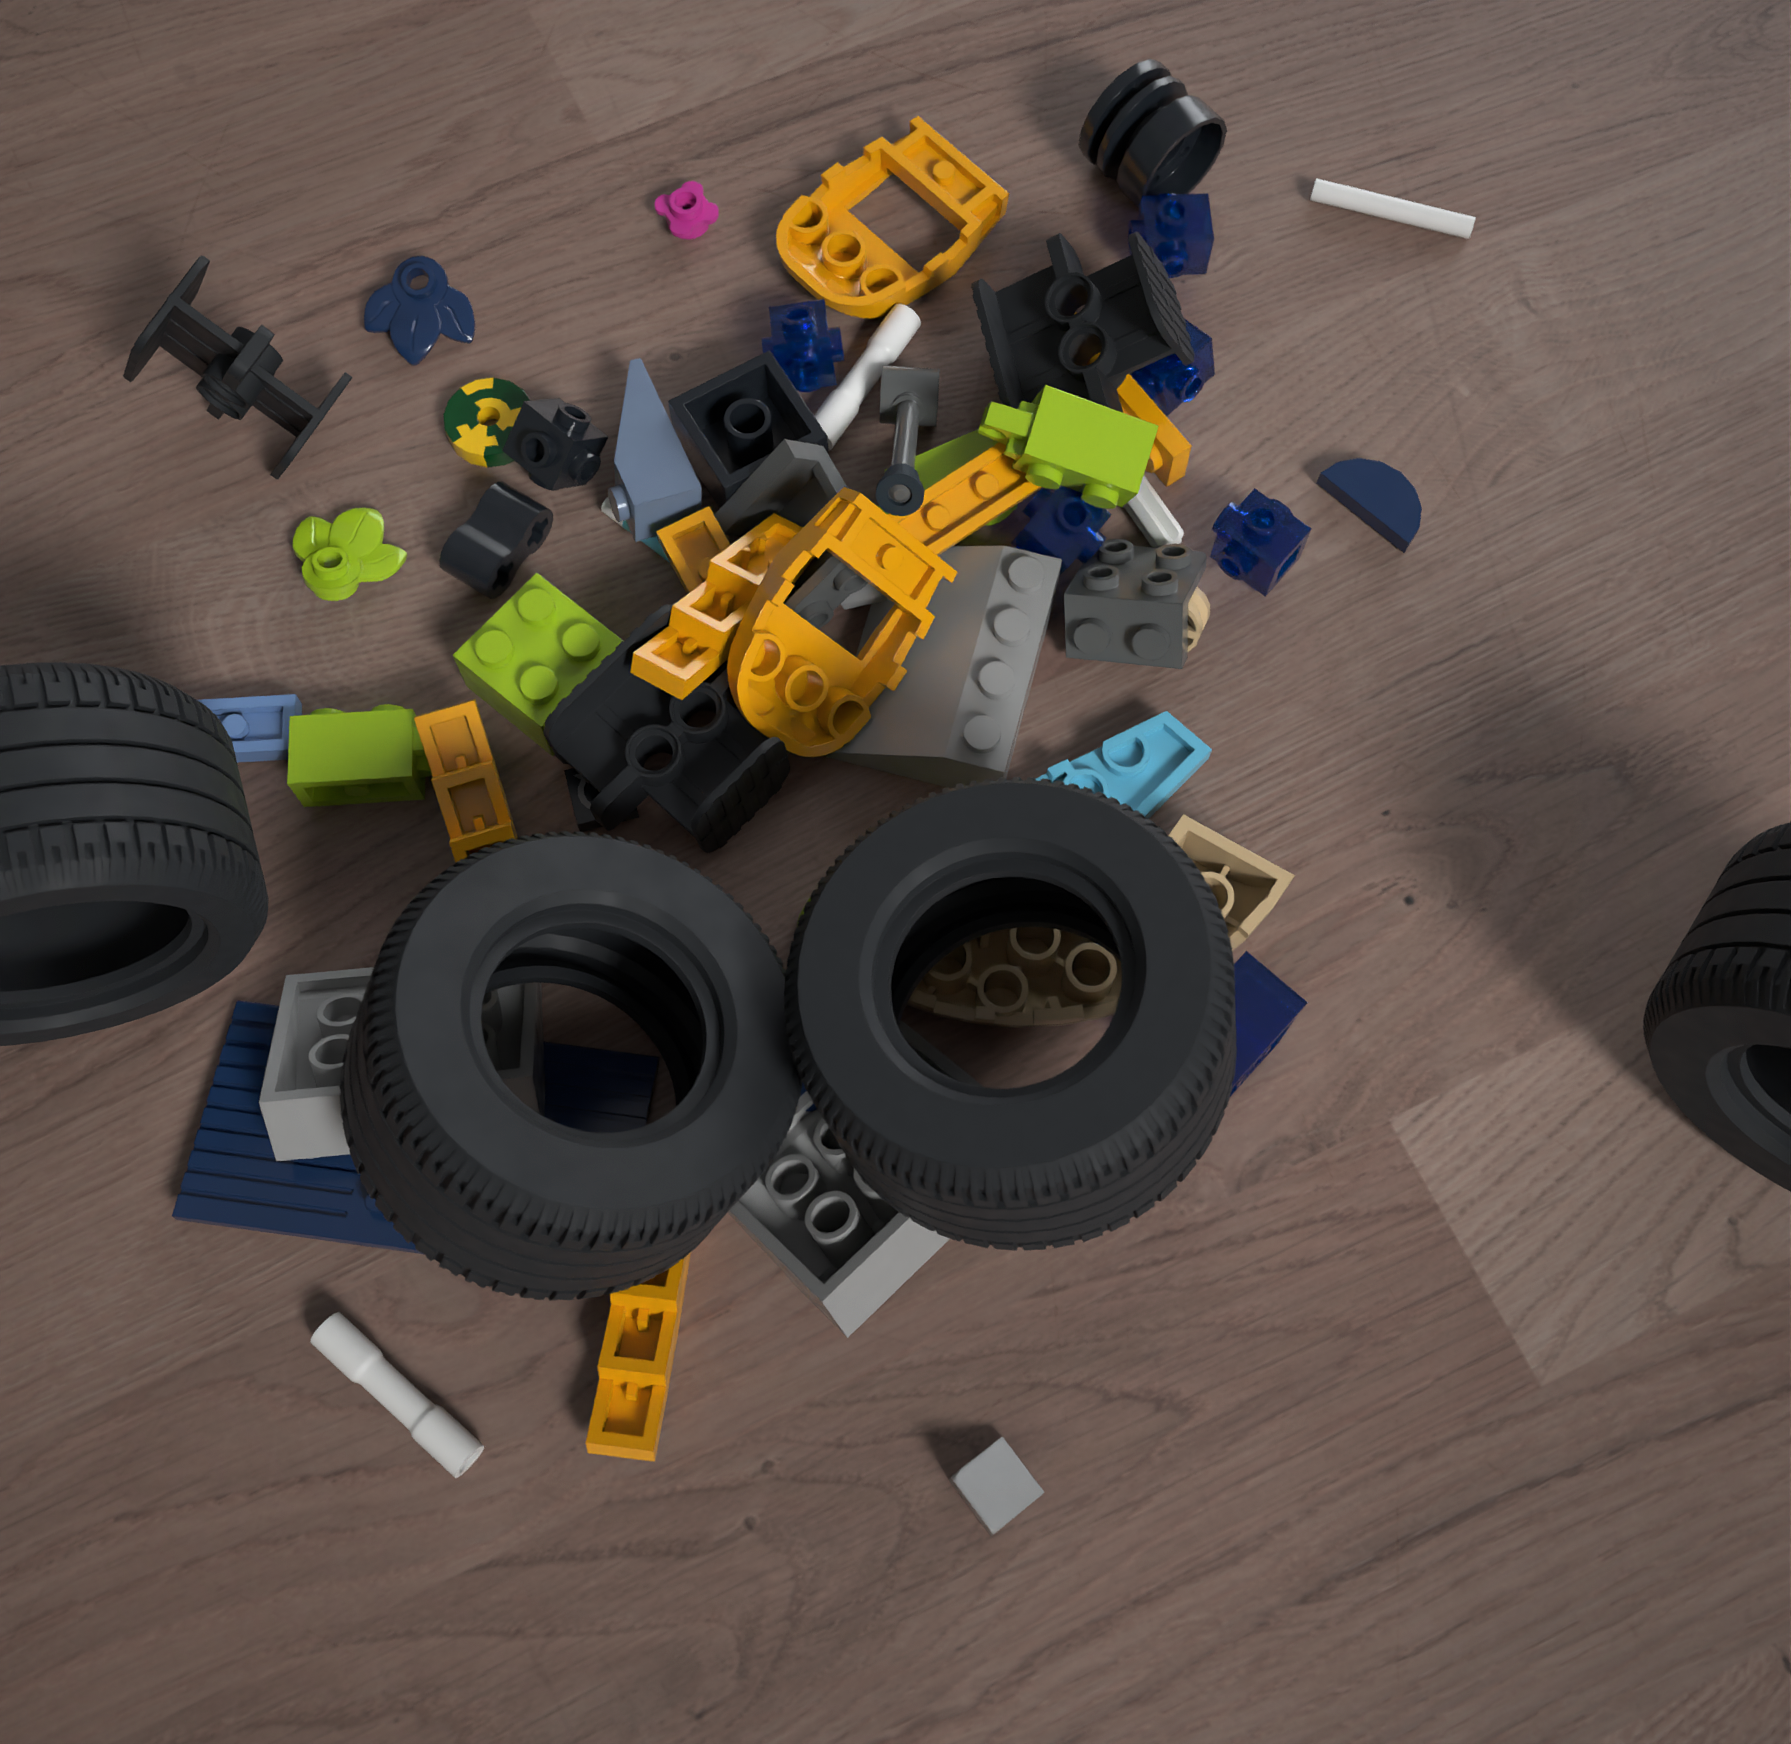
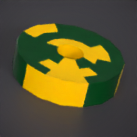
M494 377L474 380L460 387L448 400L443 414L445 432L456 454L470 464L486 468L505 466L513 462L514 460L502 450L523 402L531 401L526 392L511 381ZM490 419L498 420L497 423L494 425H483L486 421Z

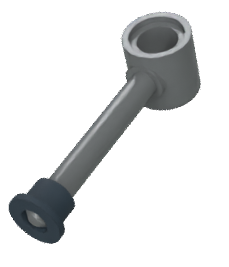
M883 366L880 424H895L891 466L885 471L884 476L877 484L876 500L878 505L891 515H910L916 512L923 503L924 487L919 480L917 471L914 469L918 426L936 427L940 369Z

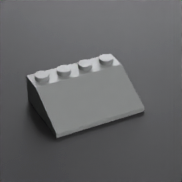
M1004 545L952 546L940 554L939 557L958 573L952 583L941 578L926 609L935 618L924 640L916 637L901 666L907 670V673L895 691L885 688L869 707L871 718L856 736L839 750L827 754L826 757L952 789L956 788L957 784L963 783L964 786L970 785L971 781L977 780V783L984 782V779L992 778V781H998V778H1007L1055 601L1062 559ZM891 600L871 604L855 657H857L875 628L895 604Z
M374 967L286 975L259 1100L276 1161L315 1159L350 1154V1148H348L343 1129L340 1107L342 1060L351 1028ZM516 984L484 994L482 1001L481 1022L484 1043L495 1070L512 1093L526 1106L544 1117L545 1068L542 984Z
M902 1020L900 1021L899 1029L903 1037L927 1064L952 1079L983 1087ZM806 1091L799 1098L793 1122L775 1158L752 1187L728 1211V1214L796 1287L848 1338L950 1238L937 1234L936 1230L930 1231L913 1222L911 1218L903 1216L868 1186L867 1182L861 1178L851 1165L818 1110L806 1112L813 1104Z

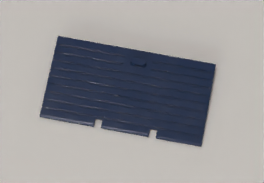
M238 1000L172 1217L175 1220L424 1254L415 1249L416 1245L413 1242L408 1243L403 1238V1235L393 1228L394 1223L392 1221L388 1222L383 1213L376 1207V1199L370 1198L366 1187L361 1182V1174L357 1173L350 1154L315 1159L276 1161L259 1100L279 1006ZM544 1041V1117L565 1127L594 1133L624 1132L646 1126L660 1058L657 1056Z

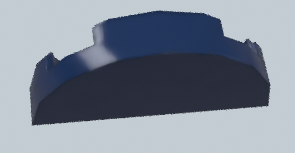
M1356 458L1337 462L1320 473L1317 484L1399 550L1403 553L1406 552L1420 528L1422 506L1415 487L1402 472L1382 461Z

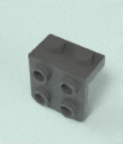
M1111 539L1093 546L1064 593L1066 658L1183 669L1188 658V603L1206 569L1207 555L1201 551H1191L1188 546L1182 544H1166L1158 548L1133 546L1131 542L1123 539Z

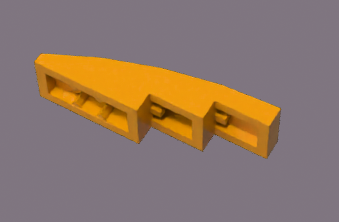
M773 513L713 557L709 562L706 581L672 605L669 626L633 652L630 673L680 700L688 696L728 659L730 647L740 622L776 554L803 527ZM812 556L809 559L805 566L791 581L793 585L804 572V570L807 568V566L811 563V561L814 559V556Z
M476 699L415 716L414 721L433 776L431 781L449 833V844L455 863L465 859L472 853H477L485 847L489 848L495 843H503L511 838L517 839L516 829Z
M691 1252L665 1272L657 1274L654 1278L637 1286H632L629 1289L610 1294L611 1307L597 1366L599 1382L585 1442L587 1453L655 1462L671 1378Z

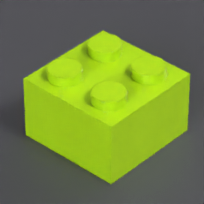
M536 573L453 654V657L466 686L553 757L555 754L544 736L545 720L558 706L557 704L564 697L566 698L578 683L581 684L587 678V675L593 669L595 670L607 655L610 656L623 640Z

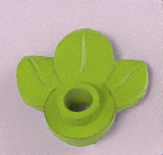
M373 508L350 509L338 515L333 524L324 519L310 516L299 524L293 537L294 553L303 562L302 576L304 583L317 597L327 601H340L350 597L358 589L359 582H376L388 579L402 567L407 559V552L390 544H382L385 525L380 512Z

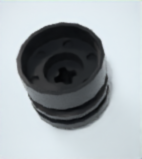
M1148 59L1134 64L1121 73L1102 92L1090 109L1082 126L1079 148L1089 162L1098 165L1101 173L1106 178L1117 180L1121 192L1145 214L1157 215L1168 211L1185 199L1203 180L1224 146L1227 128L1225 121L1198 97L1188 95L1185 84L1179 79L1172 77L1170 71L1161 62Z

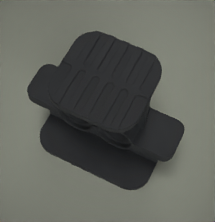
M1138 232L1129 235L1132 255L1088 276L1084 275L1074 248L1059 233L1046 240L1052 262L1051 266L997 292L983 279H979L971 285L973 300L977 306L976 312L982 325L980 326L986 340L985 346L990 355V365L994 370V380L998 385V395L1003 405L1018 409L1021 401L1032 403L1043 387L1048 385L1123 413L1117 388L1123 383L1127 374L1173 353L1186 366L1194 362V349L1191 347V338L1185 327L1187 325L1181 313L1182 308L1176 297L1175 287L1170 281L1164 266L1154 254L1153 248L1148 246ZM1085 304L1084 308L1079 313L1074 315L1077 309ZM1100 353L1099 357L1093 363L1087 365L1089 360L1094 355Z
M201 255L137 338L130 351L123 377L131 383L160 346L203 377L196 386V389L210 403L206 411L218 420L223 413L234 419L242 420L251 406H254L296 437L270 474L278 480L353 377L345 372L318 409L275 378V372L282 364L283 359L277 350L270 345L275 335L261 325L255 333L246 328L237 327L229 335L190 306L199 291L210 263L209 259Z
M665 604L659 607V610L655 613H651L639 628H635L630 633V636L624 642L622 641L610 656L607 655L601 661V664L595 670L593 669L581 684L578 683L572 689V692L557 704L558 706L545 720L544 736L556 757L562 763L573 767L600 792L591 803L590 811L596 821L607 831L616 828L645 798L650 796L696 838L699 847L705 853H711L727 844V841L733 835L735 836L741 830V827L747 821L749 822L755 816V813L760 808H763L769 802V799L781 789L790 771L789 756L783 741L778 737L768 738L751 726L740 711L737 710L729 687L727 660L683 700L630 673L633 652L669 626L672 605ZM705 710L716 714L714 719L706 726L692 727L687 725L689 718L696 712ZM656 753L672 755L669 764L660 770L651 771L643 768L646 760Z

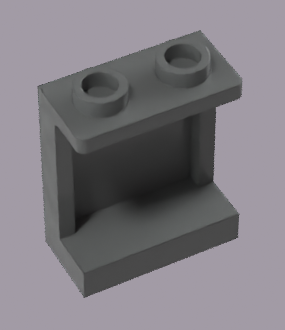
M784 439L714 516L724 534L742 537L773 513L804 527L843 487H848L823 445ZM825 550L819 558L814 557L795 582V586L783 603L819 629L833 618V611L850 594L861 590L868 582Z

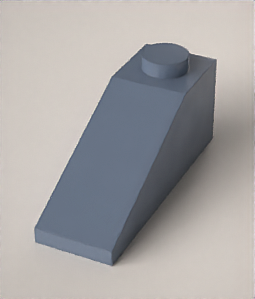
M641 358L630 360L614 458L615 486L608 488L609 502L617 522L626 520L635 542L657 536L656 531L701 510V485Z

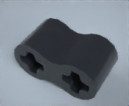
M497 482L484 493L472 516L463 525L458 527L445 542L439 559L440 568L486 597L495 599L502 595L509 587L517 570L527 557L542 546L552 527L553 512L504 482Z

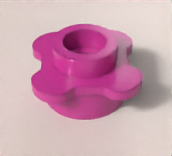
M695 181L685 182L681 188L676 189L671 195L663 194L655 200L656 213L665 216L668 229L672 235L678 238L695 239L700 237L707 231L709 225L715 223L719 217L718 206L708 202L703 195V186Z

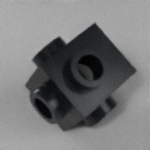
M560 398L524 401L502 451L526 469L529 478L535 484L547 490L557 491L559 489L586 485L595 476L601 464L599 456L607 442L608 436L591 423V416L586 411L573 404L565 403Z

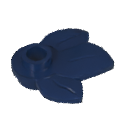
M415 256L403 261L396 268L392 282L377 289L370 296L365 305L364 327L367 332L371 333L390 331L391 339L397 351L410 365L416 366L431 351L438 341L440 333L456 342L470 344L475 334V317L468 297L449 286L448 276L443 267L432 258ZM424 275L429 278L428 284L423 289L415 290L410 287L411 281L417 276Z

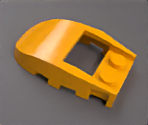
M919 116L909 121L910 133L892 144L882 136L863 147V156L844 167L837 162L821 174L822 184L810 196L801 195L784 213L782 220L778 224L776 243L781 262L787 272L819 301L846 315L859 318L886 316L895 304L908 305L930 292L958 272L1006 213L1009 193ZM892 173L960 231L959 239L945 253L940 252L926 263L923 270L919 273L849 212L851 208L866 198Z
M843 487L776 554L740 622L730 647L727 663L730 691L740 713L751 726L768 738L778 737L784 742L786 750L796 755L819 757L839 750L844 744L850 742L870 720L869 707L883 690L888 688L895 691L907 673V670L901 665L916 637L924 640L935 618L926 609L941 578L952 583L958 572L861 492ZM825 550L895 603L875 628L857 657L783 603L795 586L791 581L812 556L819 558Z

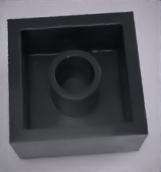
M770 350L668 400L672 425L688 460L719 508L729 500L784 439L823 445L829 455L827 434Z

